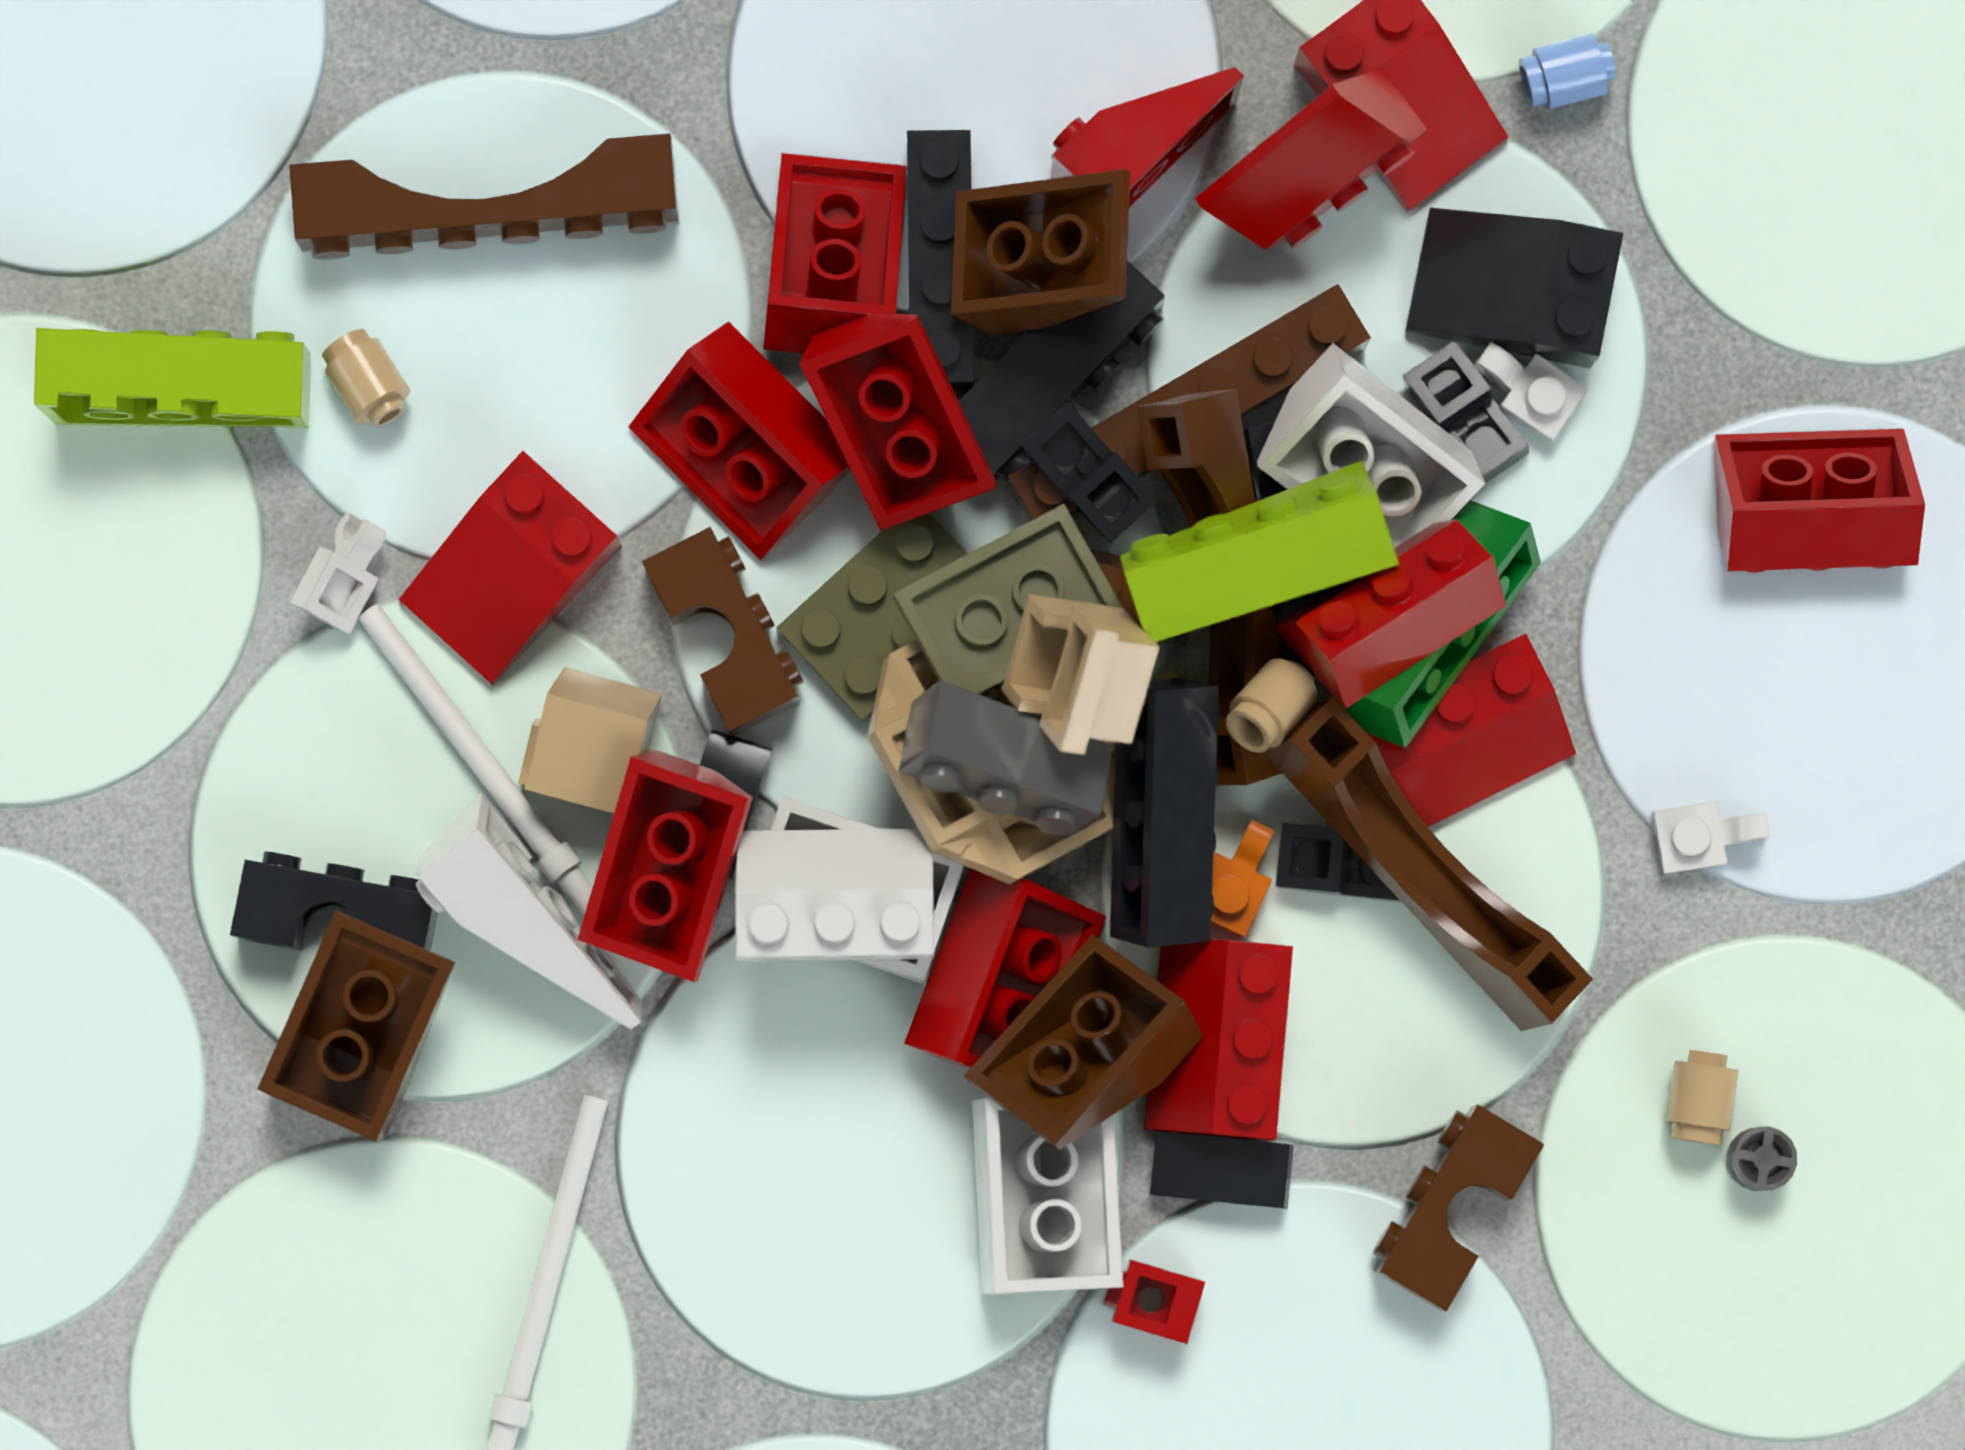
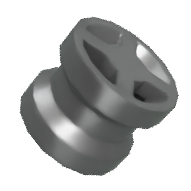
M1773 1127L1749 1128L1738 1133L1730 1142L1726 1152V1167L1732 1179L1741 1187L1751 1191L1775 1190L1785 1185L1794 1175L1797 1166V1150L1792 1140L1783 1131Z

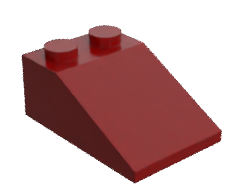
M1363 0L1299 47L1294 65L1318 96L1333 84L1383 68L1427 130L1410 143L1415 153L1407 161L1383 175L1380 169L1376 171L1407 213L1508 139L1507 133L1442 27L1422 0Z
M1236 67L1100 110L1087 123L1080 117L1076 118L1057 136L1052 144L1056 150L1051 156L1053 159L1051 179L1125 169L1130 172V209L1237 104L1244 75Z
M781 153L763 350L804 354L813 335L869 314H896L906 165Z
M522 451L477 499L398 600L493 686L622 545L618 536L526 452Z

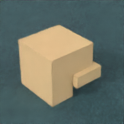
M1028 594L1002 692L1018 711L1042 714L1039 727L1061 752L1085 755L1089 738L1131 744L1159 646L1124 608Z
M564 667L547 693L541 719L536 718L531 726L518 784L524 785V790L614 814L630 757L656 751L647 747L652 739L663 693Z

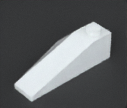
M481 792L467 804L419 856L416 876L420 879L416 882L419 893L437 913L446 910L455 922L627 1028L633 1029L641 1023L642 1001L604 949L577 940L578 935L573 930L577 927V921L569 909L570 903L559 888L554 890L549 886L542 888L536 880V872L530 863L535 858L534 854L490 800Z

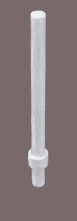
M379 604L367 609L359 616L358 620L539 857L540 860L536 864L551 885L558 883L584 916L593 886L579 869L582 863L581 859L567 841L560 844Z
M588 1095L583 1096L502 1394L495 1393L489 1419L495 1421L487 1450H514L519 1428L527 1427L533 1405L532 1402L527 1401L609 1102L607 1100Z

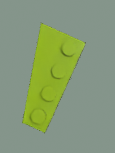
M36 328L34 405L55 425L309 428L311 353L303 342H294V334L280 331L256 333V339L231 338V334L228 332L212 330L195 331L192 333V336L167 335L166 332L158 330H133L126 333L92 329Z
M1362 460L1229 513L1208 517L1199 521L1193 527L1170 536L1167 534H1157L1143 538L1131 545L1132 551L1120 555L1142 629L1154 642L1399 565L1377 492Z

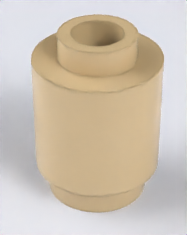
M357 329L341 336L323 351L322 358L327 364L324 372L357 424L371 422L374 427H380L393 421L405 411L406 405L403 401L408 397L411 390L379 339L370 338L365 329Z
M1284 659L1269 660L1230 704V713L1226 718V725L1235 741L1244 748L1257 753L1279 746L1317 704L1318 693L1312 675L1304 666L1297 662Z
M1689 1050L1688 1062H1674L1666 1119L1668 1122H1673L1670 1138L1722 1146L1724 1130L1731 1131L1739 1073L1737 1069L1726 1068L1728 1055Z

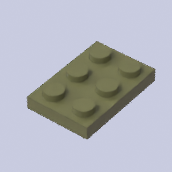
M1065 504L893 593V600L938 681H945L981 696L1003 686L1028 594L1123 608Z
M930 513L884 529L780 623L776 630L855 716L864 723L873 713L883 660L890 653L915 641L913 634L893 600V593L964 557L967 553Z

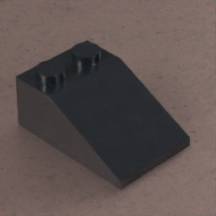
M1430 207L1405 332L1450 341L1455 340L1459 343L1484 348L1488 347L1490 342L1509 353L1533 357L1537 353L1548 361L1591 369L1601 352L1624 233L1563 220Z

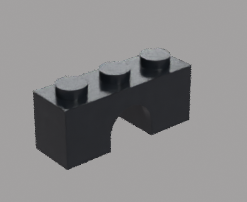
M264 851L262 862L246 859L244 861L230 930V936L301 951L305 928L312 916L326 907L342 906L350 909L358 920L431 951L438 913L426 903L416 887V882L419 879L390 875L388 886L364 882L365 870L327 863L325 874L300 870L302 858Z

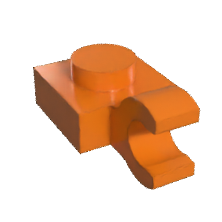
M1250 820L1232 860L1216 852L1213 854L1212 895L1214 911L1211 922L1244 938L1273 880L1256 872V868L1275 830L1255 820Z

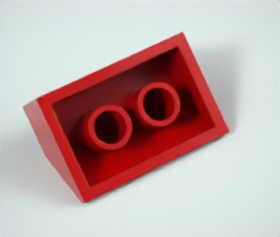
M1380 68L1331 85L1194 199L1203 210L1262 249L1267 250L1285 242H1288L1293 249L1322 229L1323 225L1318 218L1328 209L1334 206L1337 212H1340L1361 198L1369 190L1363 181L1375 171L1380 169L1383 175L1407 161L1415 153L1410 143L1427 129L1385 70Z
M869 314L813 335L799 364L880 531L996 489L997 482L918 315Z
M729 321L687 349L628 426L760 561L768 556L834 491L850 471L826 418Z
M1904 428L1715 434L1714 454L1718 534L1727 572L1746 571L1760 573L1766 570L1792 569L1823 571L1830 568L1854 567L1886 569L1893 566L1918 565L1925 501Z
M1457 519L1433 523L1395 547L1394 550L1399 565L1339 583L1274 624L1277 633L1345 709L1507 606L1493 556Z
M1526 633L1470 660L1406 748L1367 733L1377 744L1385 765L1400 791L1427 827L1453 816L1576 754L1556 691Z
M659 750L631 756L577 940L688 981H699L753 797L717 771Z
M970 868L904 1044L969 1070L1092 935L1099 938L1107 916L1024 878H1020L1009 885Z
M1210 939L1208 942L1160 947L1157 981L1186 1002L1204 1037L1160 1085L1147 1093L1145 1130L1262 1141L1276 1140L1293 946Z

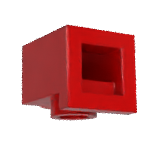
M1129 1259L1126 1271H1122L1123 1287L1107 1288L1103 1306L1114 1309L1111 1322L1188 1344L1205 1281ZM1147 1287L1157 1288L1163 1296V1303L1155 1312H1146L1139 1305V1294Z

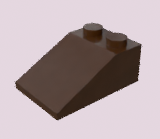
M1120 169L956 191L951 316L991 335L1047 328L1125 299L1130 172Z
M335 910L257 1090L373 1141L386 1139L413 1077L456 962Z
M1092 935L965 1073L964 1077L967 1082L1057 1150H1060L1160 1085L1204 1036L1188 1005L1182 998L1099 938Z

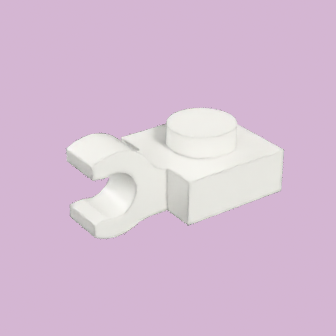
M1490 342L1488 347L1484 348L1474 363L1482 377L1507 392V395L1499 405L1502 411L1549 444L1555 440L1588 390L1587 387L1537 353L1524 368L1512 355Z
M347 512L340 520L335 531V552L319 546L290 603L331 627L350 635L379 579L367 572L366 568L374 554L383 544L386 530L369 520L364 519L362 521Z
M1717 801L1652 812L1662 875L1725 866L1728 864L1725 846L1763 841L1771 837L1766 812L1720 820Z

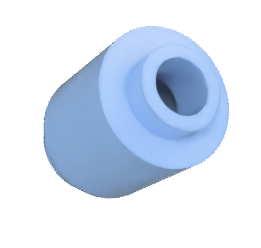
M1592 33L1532 49V56L1519 59L1521 82L1531 108L1545 105L1550 110L1606 95L1608 93L1607 81L1616 79L1615 62L1608 43L1598 44Z

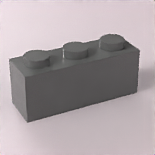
M940 680L912 701L898 772L920 779V783L930 790L955 792L978 801L980 807L989 812L997 814L1011 813L1033 821L1043 832L1053 835L1071 836L1101 816L1113 745L1089 738L1085 755L1061 752L1039 727L1041 718L1024 711H1018L1016 708Z

